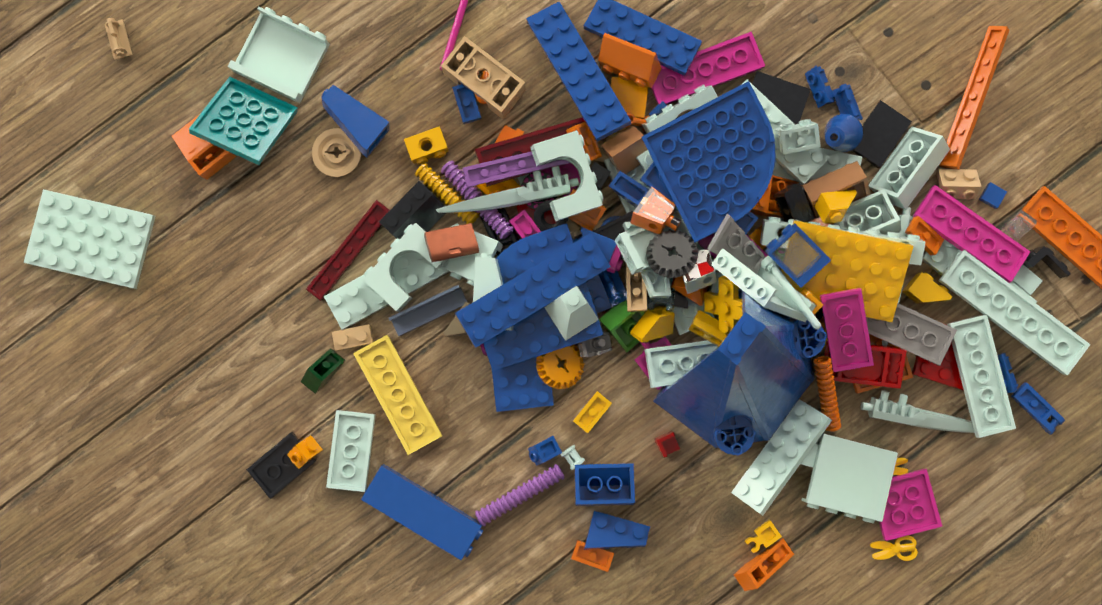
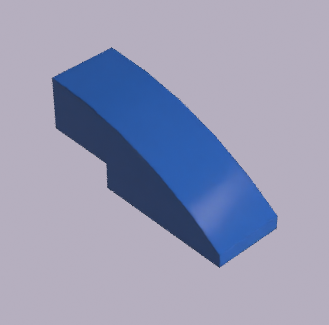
M621 171L618 172L609 185L614 192L635 208H637L649 191L648 188Z

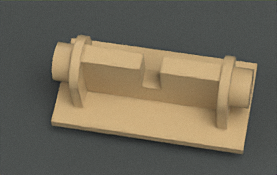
M108 18L105 28L114 60L133 55L124 20L115 21L114 18Z

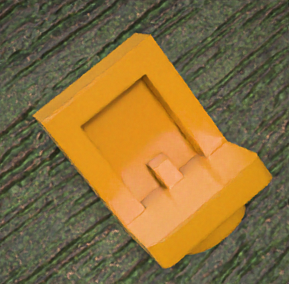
M310 435L295 445L287 455L292 463L300 469L323 449Z

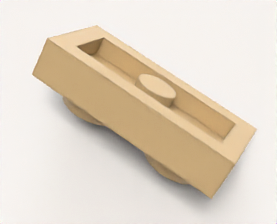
M370 324L332 332L335 351L368 345L374 342Z

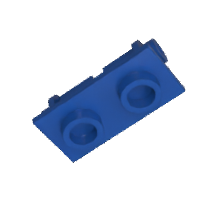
M815 66L805 73L818 108L825 104L833 103V98H835L830 85H824L828 82V79L824 72L825 70L821 66Z
M843 84L839 88L832 90L840 114H850L859 121L863 120L850 84Z
M606 269L598 274L612 307L627 300V291L617 270L615 273H611Z
M1006 353L998 354L1007 393L1016 392L1018 384L1014 373H1009L1008 371L1012 369L1009 356H1006Z

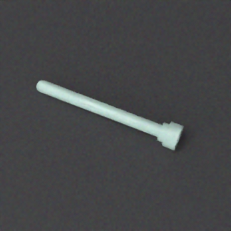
M770 256L765 257L761 262V266L766 272L772 273L812 327L819 329L821 323L779 270V265Z

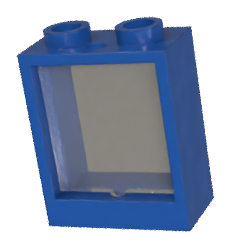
M794 223L793 225L789 224L781 232L783 235L777 240L774 238L766 246L768 248L766 253L802 288L831 259Z

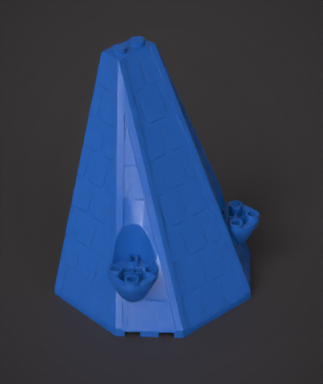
M740 288L739 298L742 299L743 315L721 345L671 386H663L653 400L654 403L714 448H720L725 453L731 455H741L748 451L753 442L771 439L785 417L815 379L811 358L822 351L827 338V334L822 326L819 329H814L808 320L803 322L764 308Z

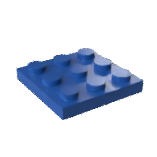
M537 357L492 371L496 412L554 405L552 387L545 384L538 375L536 368Z

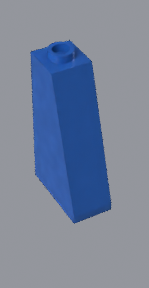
M332 85L321 96L323 108L359 151L368 158L388 133L389 121L335 85Z

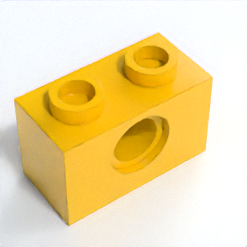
M440 126L404 139L413 164L421 165L428 162L430 158H441L446 155V152H449ZM426 143L432 144V148L429 151L423 150V146Z

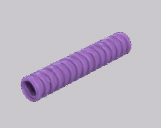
M449 161L442 167L441 173L445 174L446 178H449L450 183L453 182V186L457 187V191H461L460 194L462 196L465 195L464 198L466 200L482 196V192L478 191V187H467L464 174H462L463 171L459 169L458 165H455L454 161ZM497 209L476 211L481 213L480 216L484 217L485 222L488 221V225L492 226L493 230H496L497 235L500 234L501 239L507 238L513 232L514 227L509 226L510 223L506 222L505 217L502 218V214L498 213Z
M554 464L553 468L549 467L548 471L544 470L543 474L539 473L538 477L534 476L533 480L529 479L528 483H523V486H517L518 489H512L511 493L507 492L506 496L502 495L501 499L497 498V501H492L491 505L487 504L480 511H475L479 523L486 526L487 522L491 523L492 519L496 520L497 516L501 517L502 513L506 514L507 510L511 511L512 507H517V504H523L522 501H528L527 498H533L534 494L538 495L539 491L543 492L544 488L548 489L549 485L553 486L554 482L558 483L560 479L563 480L565 476L560 467Z

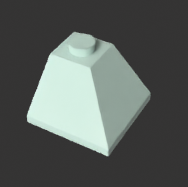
M575 286L544 307L565 341L599 320L578 286Z

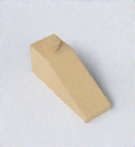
M626 264L627 311H647V289L640 272L632 275Z

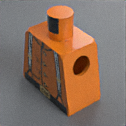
M651 187L634 210L630 223L656 234H661L666 226L676 231L681 220L673 216L676 205L655 188Z

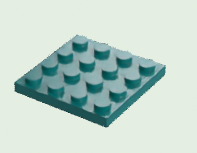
M229 77L190 126L189 134L260 165L297 114L298 108Z

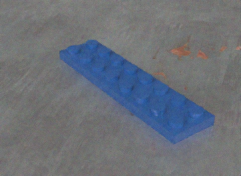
M557 2L526 18L528 25L596 141L598 142L630 125L631 120L561 3Z
M590 233L457 311L455 315L476 348L550 304L575 286H580L611 266Z

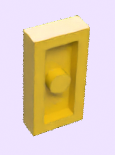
M597 391L573 422L589 433L612 403Z

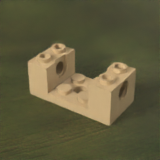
M465 36L441 65L446 77L457 85L462 83L487 102L488 109L501 119L506 117L526 91V84L521 78ZM480 71H487L489 75L486 79L482 80L478 78V73Z

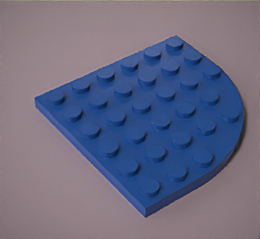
M749 81L641 137L694 243L717 232L726 214H729L735 222L744 217L762 198L772 178L776 158L774 134L769 119Z
M567 223L520 239L506 248L496 258L503 284L573 244ZM587 282L578 287L598 317ZM543 307L513 325V330H505L483 344L492 371L604 334L598 320L565 341Z

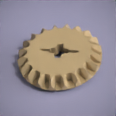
M333 128L324 131L317 137L312 147V158L314 164L322 173L338 178L352 173L361 160V152L341 128ZM336 148H338L340 152H343L342 154H339L338 158H336L335 155L331 154L332 152L336 151Z

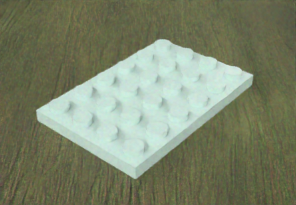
M43 189L24 263L137 289L156 216Z

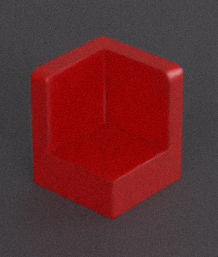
M673 431L654 439L663 458L680 450Z

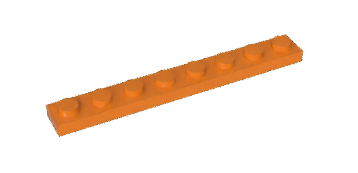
M1007 26L988 27L947 139L950 150L939 164L941 168L960 169L1010 31Z

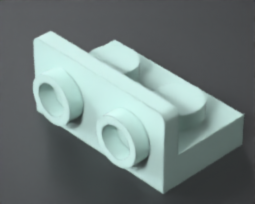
M811 119L801 120L796 125H792V123L780 125L781 128L775 129V133L779 135L780 151L783 155L821 147L818 124L812 122Z

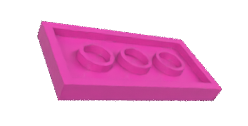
M856 288L820 295L833 372L873 366L862 289Z

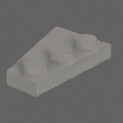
M726 214L707 248L717 255L722 248L756 274L761 268L762 260L765 258V255L747 237L745 232L729 214Z

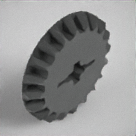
M669 229L655 235L650 240L646 252L647 262L651 269L660 276L667 278L681 277L690 272L696 265L698 248L692 237L688 236L686 232L683 233L679 230L673 231ZM675 249L677 255L669 256L668 250L672 251Z

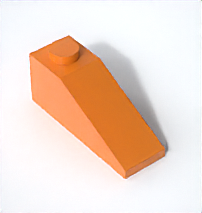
M782 538L747 562L734 576L744 591L758 589L794 553L784 538Z

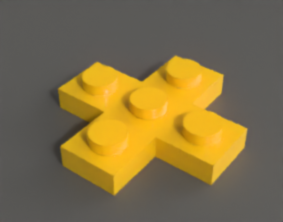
M721 276L718 277V293L710 291L704 293V312L719 315V331L726 335L730 333L743 315L742 299L739 298V287L727 277Z

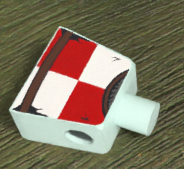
M707 249L698 250L696 265L690 272L682 276L687 294L714 284L717 281L715 271L718 270L712 266L715 259H711L710 252Z

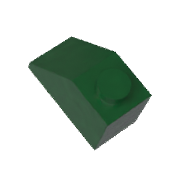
M330 348L306 370L301 383L316 394L329 382L345 359Z

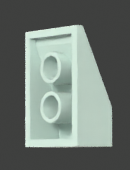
M884 189L852 202L842 221L834 223V225H839L840 229L848 230V227L860 228L861 232H868V229H873L885 235L888 232L897 233L901 231L900 218Z

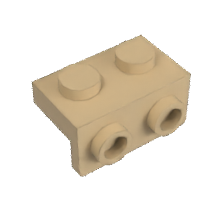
M938 169L936 175L940 189L955 199H976L981 189L977 169Z

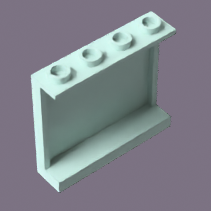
M258 6L257 9L260 15L236 62L231 60L228 68L234 73L300 104L330 44L324 34L318 31L313 33L309 31L307 26L301 23L299 25L292 23L293 20L287 16L282 15L280 17L272 9L267 7L263 9Z
M721 249L712 263L714 268L764 308L806 322V317L772 273L766 272L761 266L756 274L725 249ZM796 290L809 309L813 311L816 305Z
M822 434L818 439L819 445L807 496L801 500L806 502L807 507L819 509V506L825 507V511L837 514L838 511L845 512L844 516L856 519L857 515L863 517L862 520L869 523H874L875 520L882 522L898 453Z

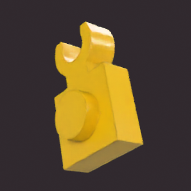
M768 520L754 530L757 536L748 537L744 542L746 544L755 542L754 548L751 549V552L755 553L760 549L761 544L767 548L782 536L771 520Z

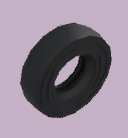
M546 200L535 209L534 223L541 232L568 222V218L559 220L554 224H549L545 221L544 214L546 211L551 210L549 203L554 200Z

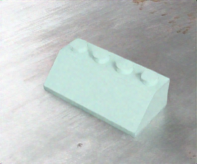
M911 126L872 179L869 189L875 193L884 189L892 205L906 210L949 152L950 148L944 137Z

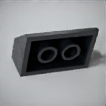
M418 181L379 223L396 239H401L405 234L404 230L410 224L414 225L417 223L425 232H428L446 214L438 213L436 209L445 206Z

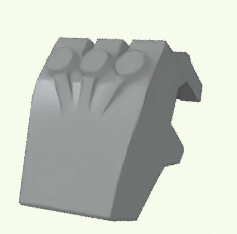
M603 332L604 335L580 342L578 344L579 350H581L580 356L586 358L612 351L609 332Z

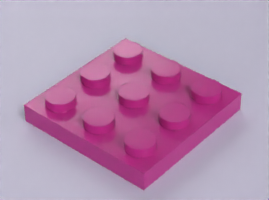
M920 469L892 477L882 522L879 521L885 541L943 527L927 469Z

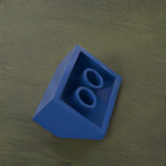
M634 463L575 465L576 506L635 504Z

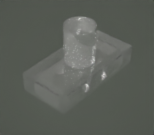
M1021 209L999 230L1017 242L1036 225L1037 220Z

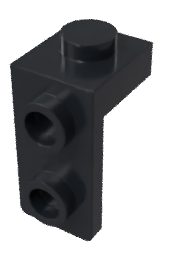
M1045 246L1029 250L1030 253L1023 263L1027 268H1031L1042 260L1059 278H1065L1071 274L1067 270L1068 267L1054 256V252Z

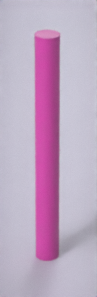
M468 0L460 1L441 65L454 49Z

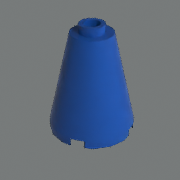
M836 115L826 124L824 130L825 141L835 151H851L862 141V124L853 115Z

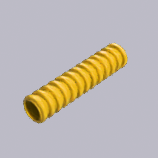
M427 163L422 164L416 170L415 176L420 177L419 180L424 181V185H428V188L432 189L433 193H437L436 196L441 197L440 200L445 201V205L466 201L462 200V196H458V193L454 192L453 188H449L450 185L448 183L445 184V180H441V176H437V173L433 172L431 167L428 168ZM475 211L454 212L455 214L458 213L457 216L459 218L462 217V221H466V224H473L479 217V213Z

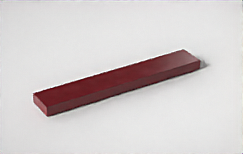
M376 200L306 290L322 301L324 296L330 292L382 226L379 221L390 210Z

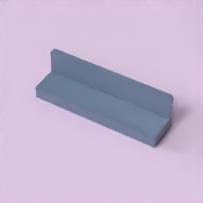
M457 285L388 319L392 321L398 336H402L461 308L467 300L461 287Z

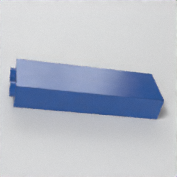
M385 464L381 465L361 498L362 501L459 560H462L464 556L468 558L473 549L471 543L474 539L478 541L483 532L480 529L482 525L478 520Z

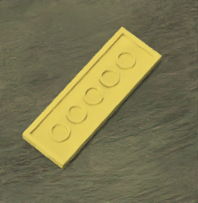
M389 335L353 353L408 455L443 436Z

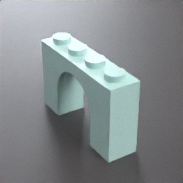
M701 85L694 90L695 93L689 96L686 94L678 99L679 103L676 105L669 104L661 109L663 111L657 116L653 114L645 119L646 123L642 124L646 133L648 134L675 120L685 110H694L717 98L718 96L712 85L706 87Z
M578 131L531 146L536 166L555 160H566L571 162L580 174V184L574 194L549 203L555 222L603 205V195L595 184L597 183L595 173L591 172L589 166L591 160L588 153L585 154L583 148L585 145L582 135L578 134Z
M417 223L414 225L410 224L404 230L405 234L402 238H397L391 244V249L388 253L384 252L377 259L378 263L366 270L364 273L365 277L362 279L397 312H400L412 297L394 280L393 266L395 261L405 253L415 252L424 256L439 270L449 260L431 262L424 238L425 231Z

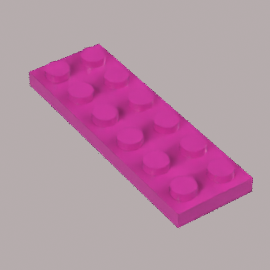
M751 31L698 51L685 76L661 65L662 69L651 89L657 104L664 101L667 105L678 101L679 98L686 94L689 96L695 93L694 90L701 85H705V87L712 85V87L761 70L765 67V64Z
M936 185L931 187L912 216L922 218L943 239L959 250L967 251L1008 283L1013 281L1030 253L1028 249Z

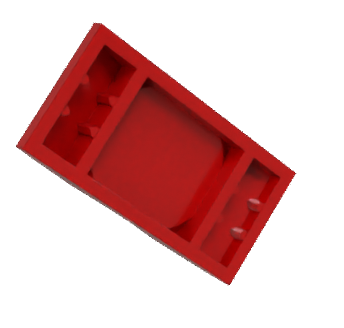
M826 341L824 356L830 357L828 341ZM871 345L873 366L833 372L834 381L901 389L907 350L883 345Z

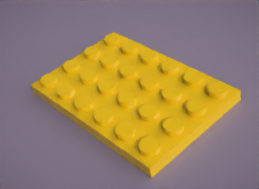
M793 220V224L795 223L831 261L802 288L781 268V272L792 287L798 292H801L806 287L819 300L820 295L861 288L866 317L893 322L914 246ZM795 232L788 240L783 262L798 275L819 254Z

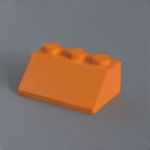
M604 33L598 59L602 70L608 74H617L619 78L625 81L632 80L642 88H645V86L652 88L662 69L657 54Z

